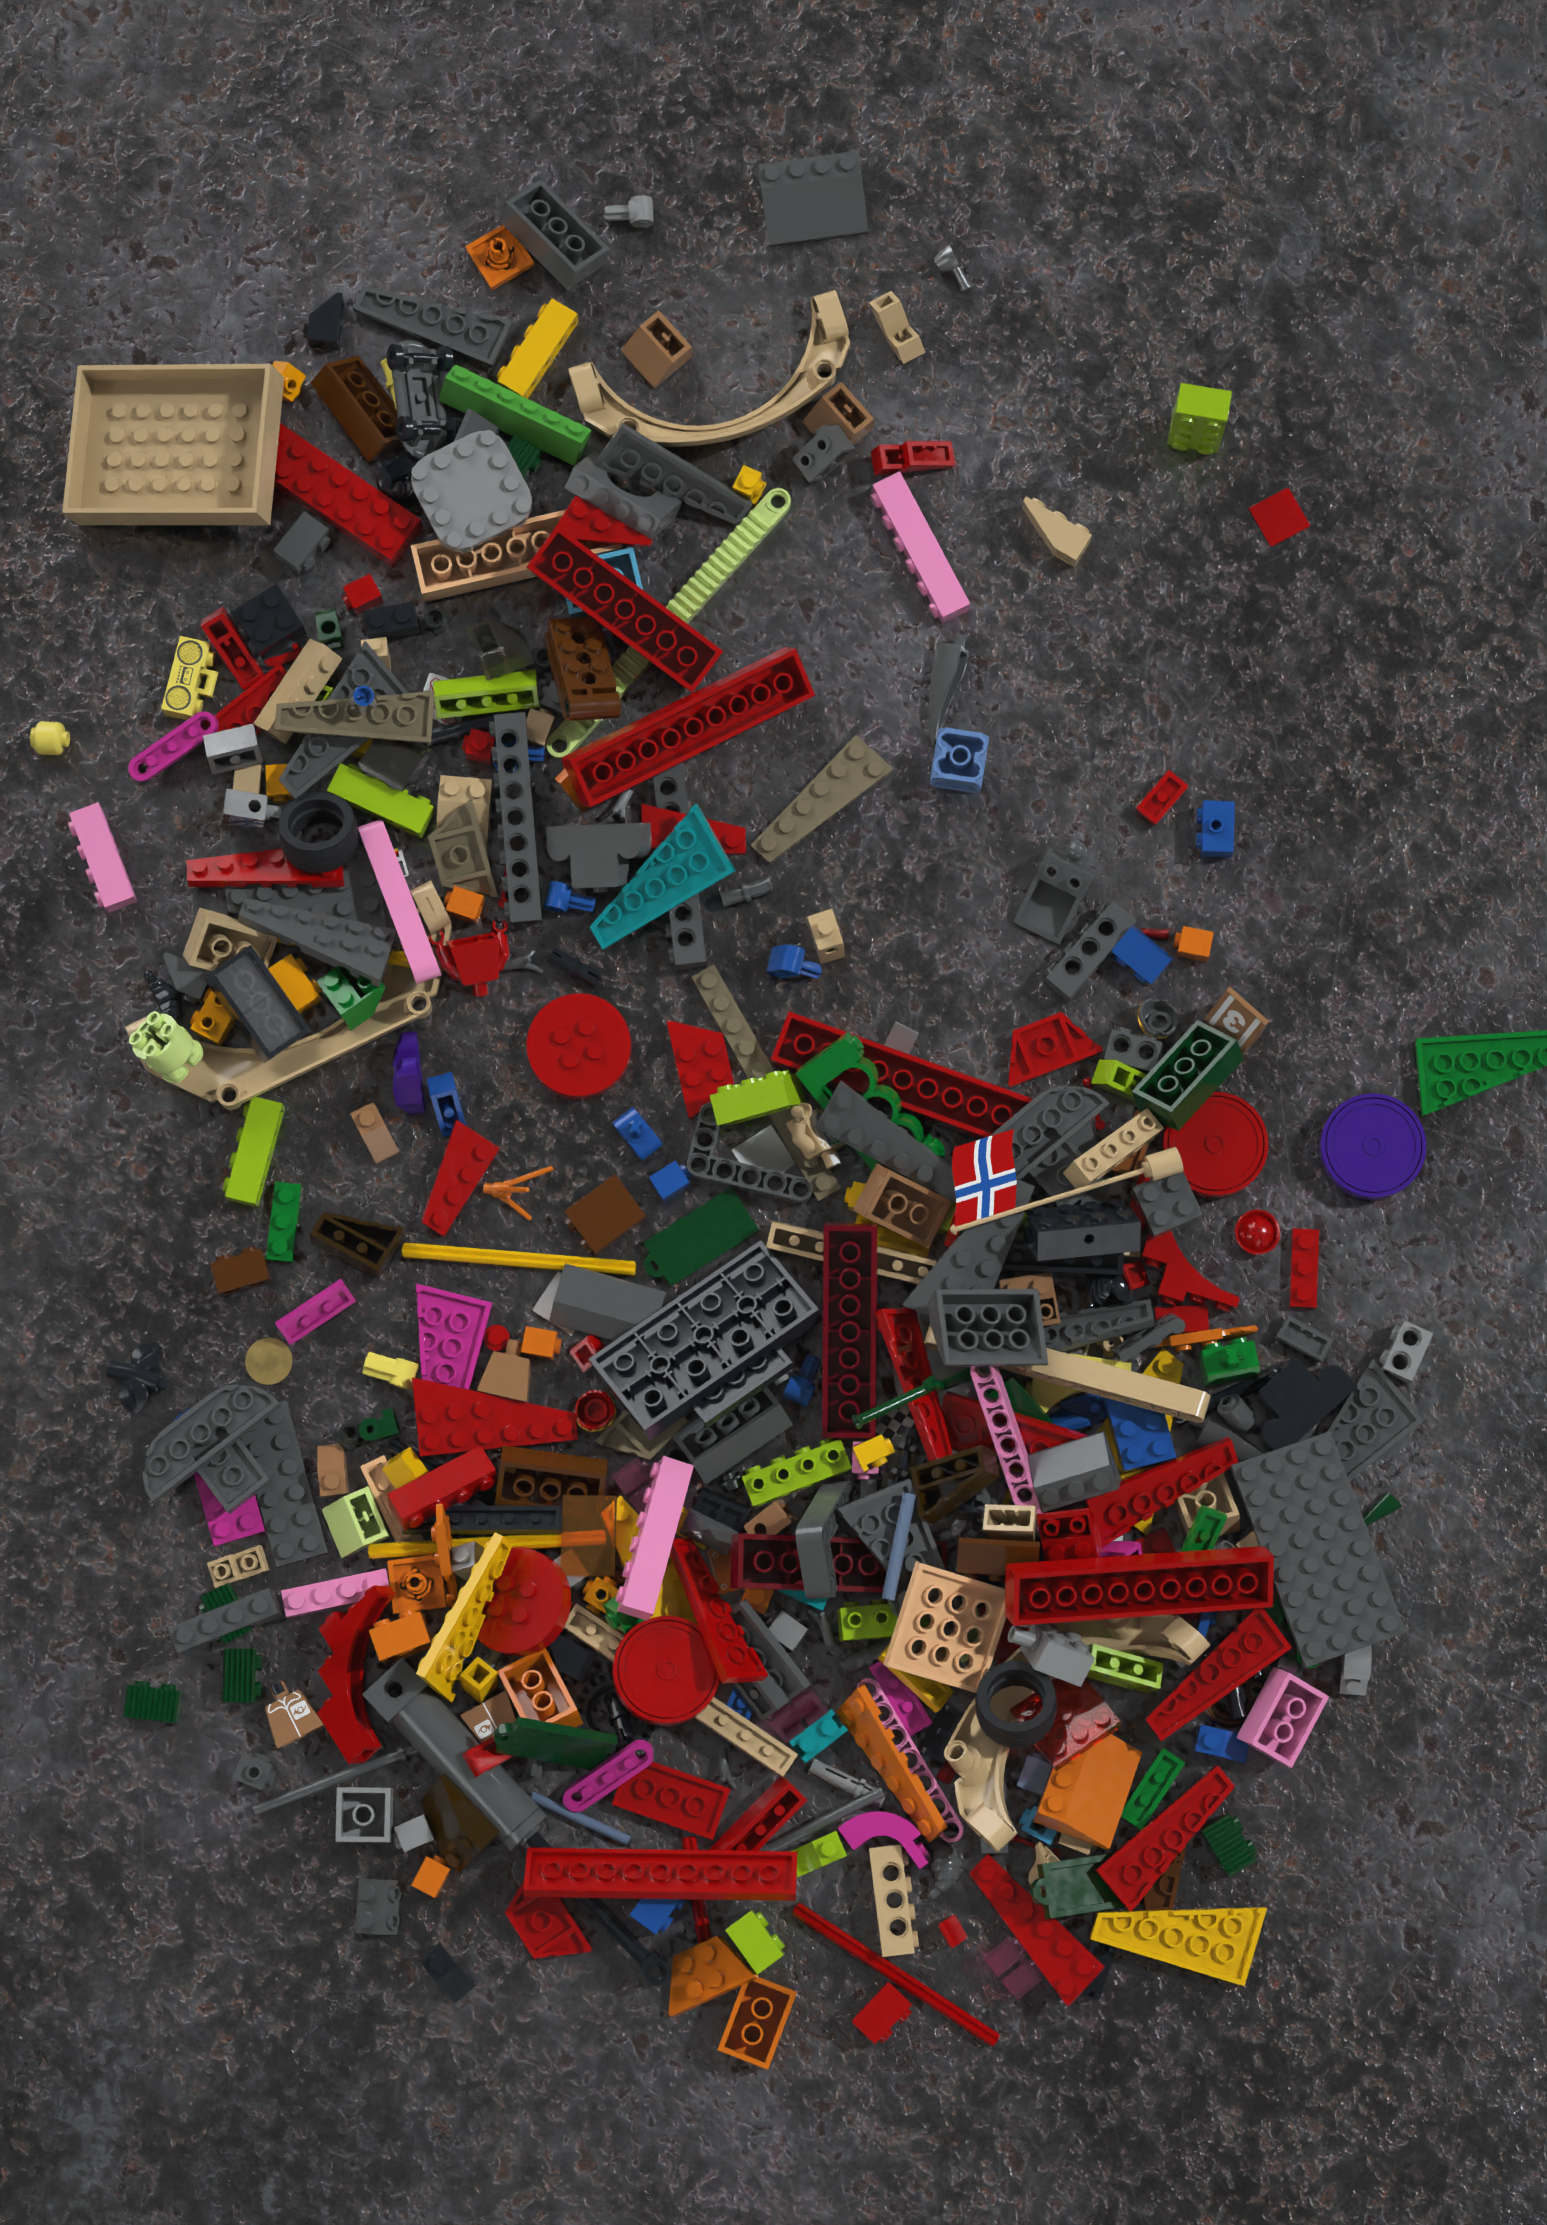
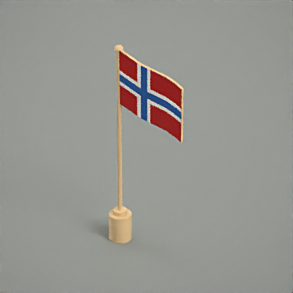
M1014 1129L954 1147L952 1175L956 1196L955 1225L953 1224L950 1227V1232L957 1235L958 1231L1143 1173L1146 1178L1150 1177L1152 1181L1182 1173L1184 1171L1183 1163L1177 1148L1173 1147L1145 1156V1162L1141 1163V1169L1015 1208L1017 1180L1012 1152Z

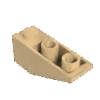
M1025 497L1022 509L1052 555L1075 568L1090 544L1092 535L1089 533V530L1081 524L1074 525L1067 521V517L1061 512L1048 510L1040 500L1036 498L1031 500Z

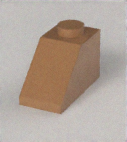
M374 1102L350 1113L376 1164L400 1153Z
M339 1444L317 1446L320 1497L328 1499L349 1495L345 1448H342Z

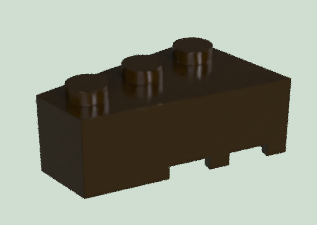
M323 1212L310 1232V1243L379 1280L405 1237V1227L382 1225L379 1222H366L356 1220L353 1217Z
M979 1445L911 1467L919 1519L931 1524L937 1523L999 1478L995 1451Z

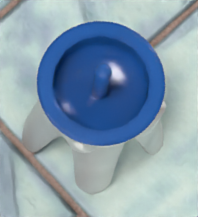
M368 686L356 687L353 697L350 699V704L358 705L359 712L364 714L368 705L377 706V702L374 699V690Z

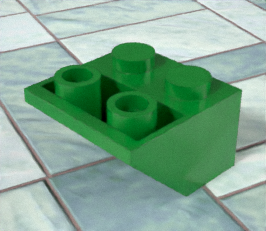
M339 966L316 982L352 1031L373 1016L385 986L381 982L380 986L376 987L371 984L370 979L364 976L357 978L350 974L351 970Z

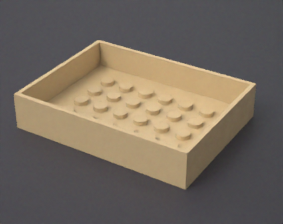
M271 364L78 365L62 513L77 525H270L284 377Z

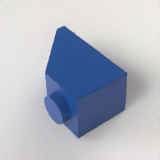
M452 1072L427 1078L430 1097L442 1137L451 1135L454 1120H458L467 1126Z
M1198 1725L1193 1752L1246 1763L1249 1745L1236 1738L1238 1733L1206 1725Z

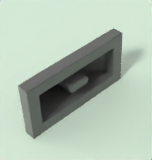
M690 1509L679 1533L727 1556L731 1549L732 1535L738 1534V1531Z

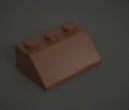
M959 1537L957 1574L974 1580H978V1577H989V1582H1005L1006 1564L1039 1562L1040 1542Z

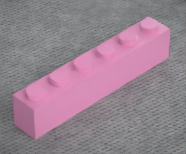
M899 471L873 484V494L870 495L871 500L876 508H881L884 514L882 520L887 530L892 529L896 536L893 540L898 551L905 553L908 559L905 561L906 566L911 574H916L919 580L917 586L923 597L927 595L931 602L928 606L935 619L939 618L943 624L968 612L970 602L901 472Z
M663 1456L658 1463L654 1462L650 1472V1478H653L651 1488L647 1487L643 1502L647 1503L645 1511L640 1512L636 1527L640 1528L638 1536L633 1537L629 1552H633L630 1562H626L622 1574L623 1577H626L624 1587H619L615 1599L616 1602H619L618 1612L646 1621L653 1615L694 1465Z

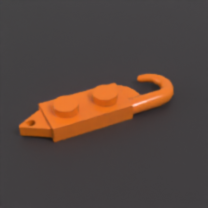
M1251 1325L1228 1329L1218 1328L1171 1335L1167 1339H1162V1342L1154 1348L1169 1346V1348H1176V1352L1191 1350V1345L1202 1344V1348H1205V1345L1217 1343V1341L1252 1335L1258 1331V1327Z
M436 1504V1522L431 1527L432 1541L437 1542L438 1550L435 1551V1565L440 1567L441 1576H444L448 1591L446 1595L447 1605L449 1608H453L457 1601L458 1588L456 1574L452 1572L453 1544L449 1516L445 1514L443 1504Z

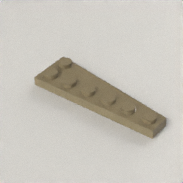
M435 691L374 696L377 706L368 705L364 714L359 712L358 705L350 704V699L281 703L276 706L275 731L431 744Z
M855 735L751 844V848L770 865L798 844L801 839L806 838L817 827L831 819L845 806L855 801L866 790L871 789L891 774L893 768Z

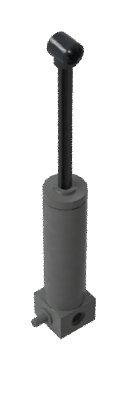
M404 1658L399 1659L362 1694L388 1723H392L440 1776L444 1774L500 1831L496 1837L503 1842L509 1851L513 1850L518 1844L522 1846L525 1843L531 1848H553L538 1832L541 1828L540 1824L547 1815L501 1765L494 1767L477 1778L475 1777L462 1754L477 1746L480 1742L435 1695L430 1686L416 1674L419 1663L415 1666ZM400 1683L403 1687V1692L401 1696L394 1698L391 1694V1689L393 1685ZM578 1898L639 1964L637 1969L644 1976L647 1983L653 1986H660L666 1983L670 1976V1967L665 1960L661 1959L655 1952L651 1954L600 1898ZM654 1964L661 1965L665 1972L663 1978L655 1980L649 1975V1969Z

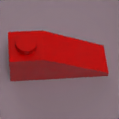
M224 607L219 608L202 619L201 628L243 690L265 675Z

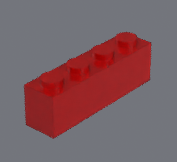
M480 1445L388 1493L389 1507L404 1531L409 1528H416L424 1520L433 1515L436 1516V1504H443L446 1511L456 1503L467 1501L471 1495L490 1489L497 1482L496 1469Z
M779 1776L708 1850L759 1851L798 1811L807 1799L785 1776L783 1778Z

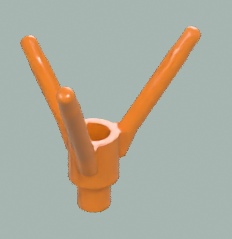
M553 1167L542 1168L508 1181H495L494 1184L485 1183L483 1193L492 1194L493 1197L500 1198V1200L507 1203L530 1221L532 1217L510 1199L512 1192L524 1193L529 1192L530 1189L528 1187L512 1186L553 1171Z

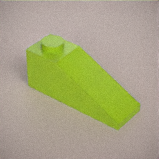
M1099 1059L1091 1084L1109 1093L1135 1102L1132 1090L1147 1074L1117 1060Z

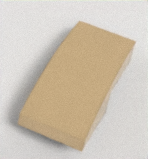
M257 1545L207 1563L215 1588L270 1570L262 1545Z

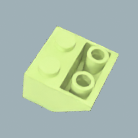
M368 1486L346 1495L322 1509L341 1558L368 1548L369 1544H377L391 1538L375 1497Z

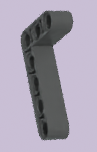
M706 1103L701 1107L687 1160V1170L692 1178L796 1204H804L810 1200L812 1185L806 1178L714 1156L722 1125L717 1126L716 1121L708 1122L704 1119L705 1113L713 1110L712 1103ZM703 1135H707L712 1138V1143L708 1147H702L698 1144V1139ZM697 1160H701L706 1164V1168L702 1172L693 1171L691 1166ZM726 1166L731 1169L732 1173L728 1178H720L717 1175V1170L720 1167ZM748 1172L754 1173L757 1176V1180L754 1184H745L742 1180L743 1175ZM771 1179H779L783 1185L779 1190L773 1191L767 1184ZM797 1185H804L807 1187L808 1193L803 1197H798L794 1194L793 1189Z
M850 1481L823 1482L797 1525L796 1544L805 1595L808 1599L834 1598L836 1596L837 1582L830 1541L843 1520L835 1509L853 1500V1489Z

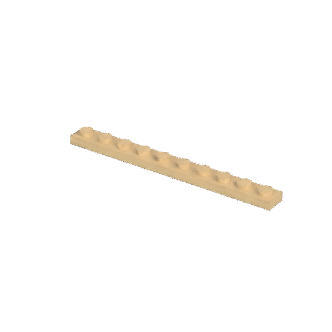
M579 1604L574 1606L564 1626L565 1630L612 1662L614 1661L617 1648L624 1638L623 1634L612 1629L608 1624ZM713 1697L706 1709L695 1717V1719L782 1778L798 1756L790 1748L715 1697Z

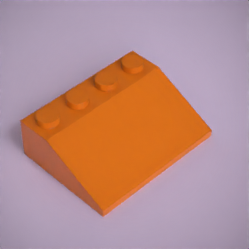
M1071 1716L1065 1727L1033 1822L1109 1851L1142 1752L1101 1727Z

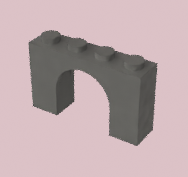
M598 449L574 466L564 487L565 489L651 540L675 520L684 501L674 496L668 497L662 494L660 490L652 496L641 497L618 488L610 480L613 473L595 466V462L602 452Z
M267 1588L171 1626L168 1630L177 1653L187 1656L211 1646L210 1642L219 1637L252 1625H265L285 1617L276 1591Z

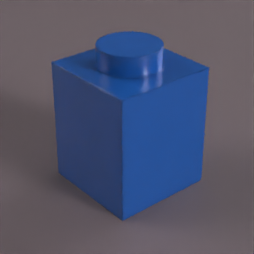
M675 1160L650 1176L649 1180L662 1201L666 1202L690 1186L688 1179L691 1178V1175L684 1164L679 1166Z

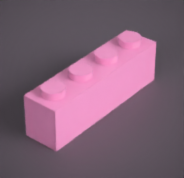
M99 802L69 813L72 820L68 822L73 837L78 836L81 844L77 846L82 861L87 859L90 867L86 869L87 876L91 884L96 883L99 891L94 893L99 907L104 906L107 912L110 913L136 903V896Z
M385 1568L281 1590L286 1617L294 1618L358 1603L365 1596V1591L371 1586H390L388 1570Z

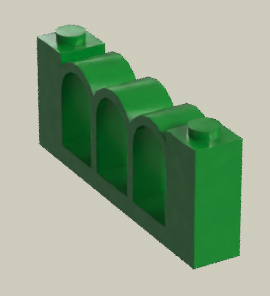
M849 1031L798 1069L797 1077L824 1110L833 1095L826 1084L849 1068L862 1069L870 1079V1086L859 1095L866 1100L877 1096L885 1098L890 1102L893 1110L892 1116L888 1119L896 1125L908 1127L919 1143L922 1142L934 1154L944 1158L945 1148L940 1140L937 1138L933 1139L930 1134L924 1137L920 1121L912 1115L900 1113L901 1100L897 1092L886 1085H877L879 1078L875 1064L868 1058L862 1057L864 1046L860 1039L855 1035L852 1036ZM856 1150L872 1171L876 1163L914 1182V1180Z

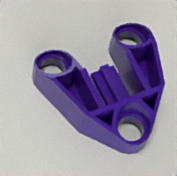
M405 1032L400 1035L393 1052V1092L396 1106L409 1114L425 1113L417 1032Z

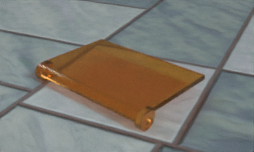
M563 1495L561 1568L565 1575L615 1577L617 1496Z

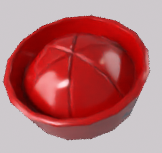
M1255 1209L1247 1211L1240 1216L1235 1225L1234 1233L1237 1243L1243 1250L1250 1254L1261 1255L1275 1248L1280 1239L1281 1231L1278 1221L1272 1214L1264 1210Z

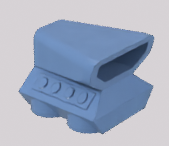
M953 728L938 729L930 785L945 789L980 793L989 736L979 732Z

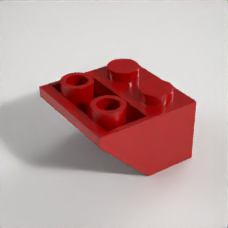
M1090 1508L1036 1515L1045 1561L1100 1557L1102 1542L1098 1522Z

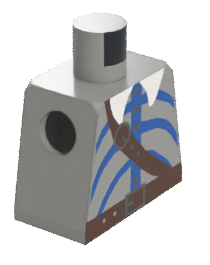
M226 789L221 824L263 828L265 820L279 821L282 806L268 805V796ZM254 808L258 812H252L250 809Z

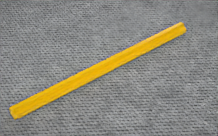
M403 1243L402 1256L406 1258L563 1270L566 1263L604 1274L634 1276L636 1273V1262L627 1260Z
M604 1530L504 1536L512 1545V1548L541 1549L606 1544V1532ZM492 1537L452 1539V1544L455 1547L475 1541L484 1547L486 1542ZM432 1540L368 1545V1556L371 1559L435 1555V1551H438L437 1542Z

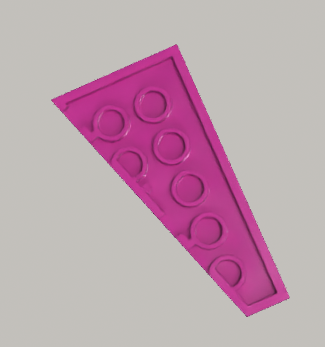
M416 1284L422 1379L470 1390L493 1303Z

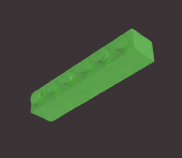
M456 364L444 379L439 398L440 402L465 414L467 409H471L497 426L499 430L511 436L516 435L530 445L573 466L584 455L591 429L580 423L572 421Z

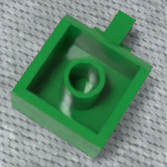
M1246 1337L1233 1339L1227 1346H1221L1220 1342L1205 1345V1348H1202L1203 1350L1197 1356L1204 1387L1255 1377L1260 1373L1254 1340L1247 1341Z

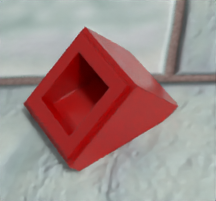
M1141 1259L1124 1265V1273L1120 1276L1127 1283L1130 1292L1150 1284Z
M589 1335L569 1350V1352L584 1373L593 1367L588 1359L605 1348L598 1336Z
M955 1915L938 1923V1928L949 1947L953 1948L967 1938L964 1929Z

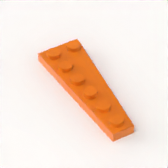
M862 1685L849 1696L836 1713L842 1724L847 1727L855 1738L857 1745L862 1748L870 1759L872 1766L885 1780L887 1787L900 1801L904 1811L910 1815L920 1833L930 1843L947 1828V1825L931 1797L926 1792L918 1775L910 1772L907 1756L904 1751L899 1752L892 1741V1738L895 1737L890 1728L885 1729L878 1717L882 1713L867 1687Z

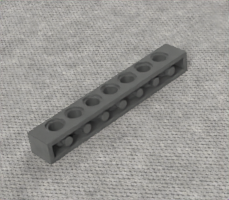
M525 712L495 714L494 721H489L490 737H496V747H491L492 762H498V773H493L494 787L495 789L500 788L501 798L495 800L497 814H502L503 823L498 825L499 840H504L505 850L500 851L501 866H506L507 876L502 877L503 892H508L509 902H504L505 918H510L511 923L542 921ZM504 735H514L517 739L516 744L510 748L505 747L501 742ZM515 760L519 765L518 770L515 773H507L503 768L506 761ZM514 785L521 790V794L517 799H509L506 796V790L509 786ZM517 811L522 814L523 820L519 825H512L508 822V815L511 812ZM520 837L525 841V846L521 851L511 849L510 841L513 838ZM517 863H523L527 867V872L522 877H516L512 873V867ZM518 889L528 891L529 899L526 902L519 903L514 899V893Z
M683 762L648 779L649 787H654L655 796L650 797L651 806L688 814ZM665 785H671L675 791L671 795H664L661 793V788ZM697 894L668 911L670 922H665L667 938L672 937L673 947L668 948L670 963H675L676 970L707 967L699 895ZM680 910H685L689 912L690 916L687 920L680 921L675 917L676 913ZM688 935L693 939V942L689 946H682L678 942L679 938Z

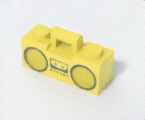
M180 636L161 708L165 716L188 720L198 712H202L203 700H200V696L213 697L218 672L208 670L209 666H213L216 655L209 642ZM203 676H206L207 678L204 689H201L200 686Z

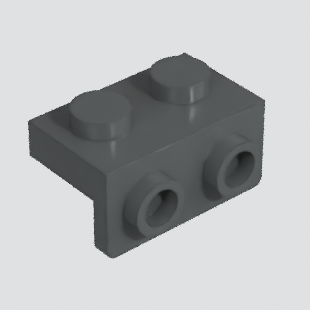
M359 1879L355 1933L397 1935L399 1900L401 1897L399 1880Z

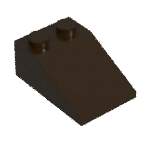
M444 1774L439 1777L420 1800L440 1854L458 1873H461L474 1861L500 1832Z

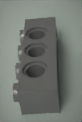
M1114 900L1109 906L1106 904L1102 905L1095 914L1098 917L1092 925L1087 923L1078 935L1081 938L1077 943L1071 942L1062 952L1064 958L1059 963L1054 961L1045 972L1048 975L1045 983L1068 1003L1112 953L1111 950L1129 928L1136 925L1137 920ZM1102 925H1107L1112 929L1113 933L1109 936H1104L1099 932L1098 928ZM1090 944L1094 946L1096 953L1086 955L1083 953L1082 947ZM1075 964L1078 966L1079 972L1075 975L1068 974L1065 966Z

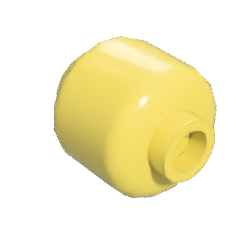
M41 721L36 727L31 729L30 744L38 754L61 755L64 748L70 744V733L65 731L62 723Z

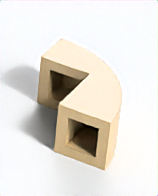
M892 291L869 302L882 333L902 364L925 353L919 335L908 323L901 301Z

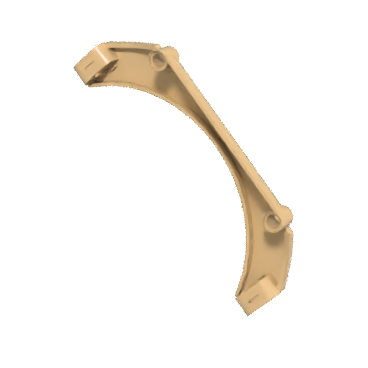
M428 881L410 890L428 940L429 935H431L434 942H439L441 940L439 931L444 934L443 945H446V941H450L452 923L433 883ZM399 939L395 950L404 951ZM431 946L432 951H433V953H434V956L438 959V957H437V955H436V953H435V949H436V948H433V947ZM438 960V967L442 976L443 968ZM388 964L381 981L385 986V990L373 1016L352 1031L341 1018L320 1032L296 1041L265 1064L252 1048L222 1047L198 1041L203 1048L201 1060L193 1067L185 1062L184 1065L189 1070L188 1075L181 1082L170 1084L211 1103L218 1100L227 1110H235L242 1103L417 1019L427 1018L432 1012L430 998L437 995L441 976L416 984L411 968ZM417 1000L427 1002L425 1009L421 1011L414 1010L413 1004ZM147 1017L125 1026L129 1037ZM140 1059L144 1068L150 1074L164 1080L160 1073L150 1069L146 1062ZM228 1091H235L237 1094L232 1102H225L223 1099Z

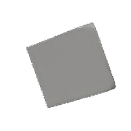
M895 1022L884 1045L909 1054L919 1033Z

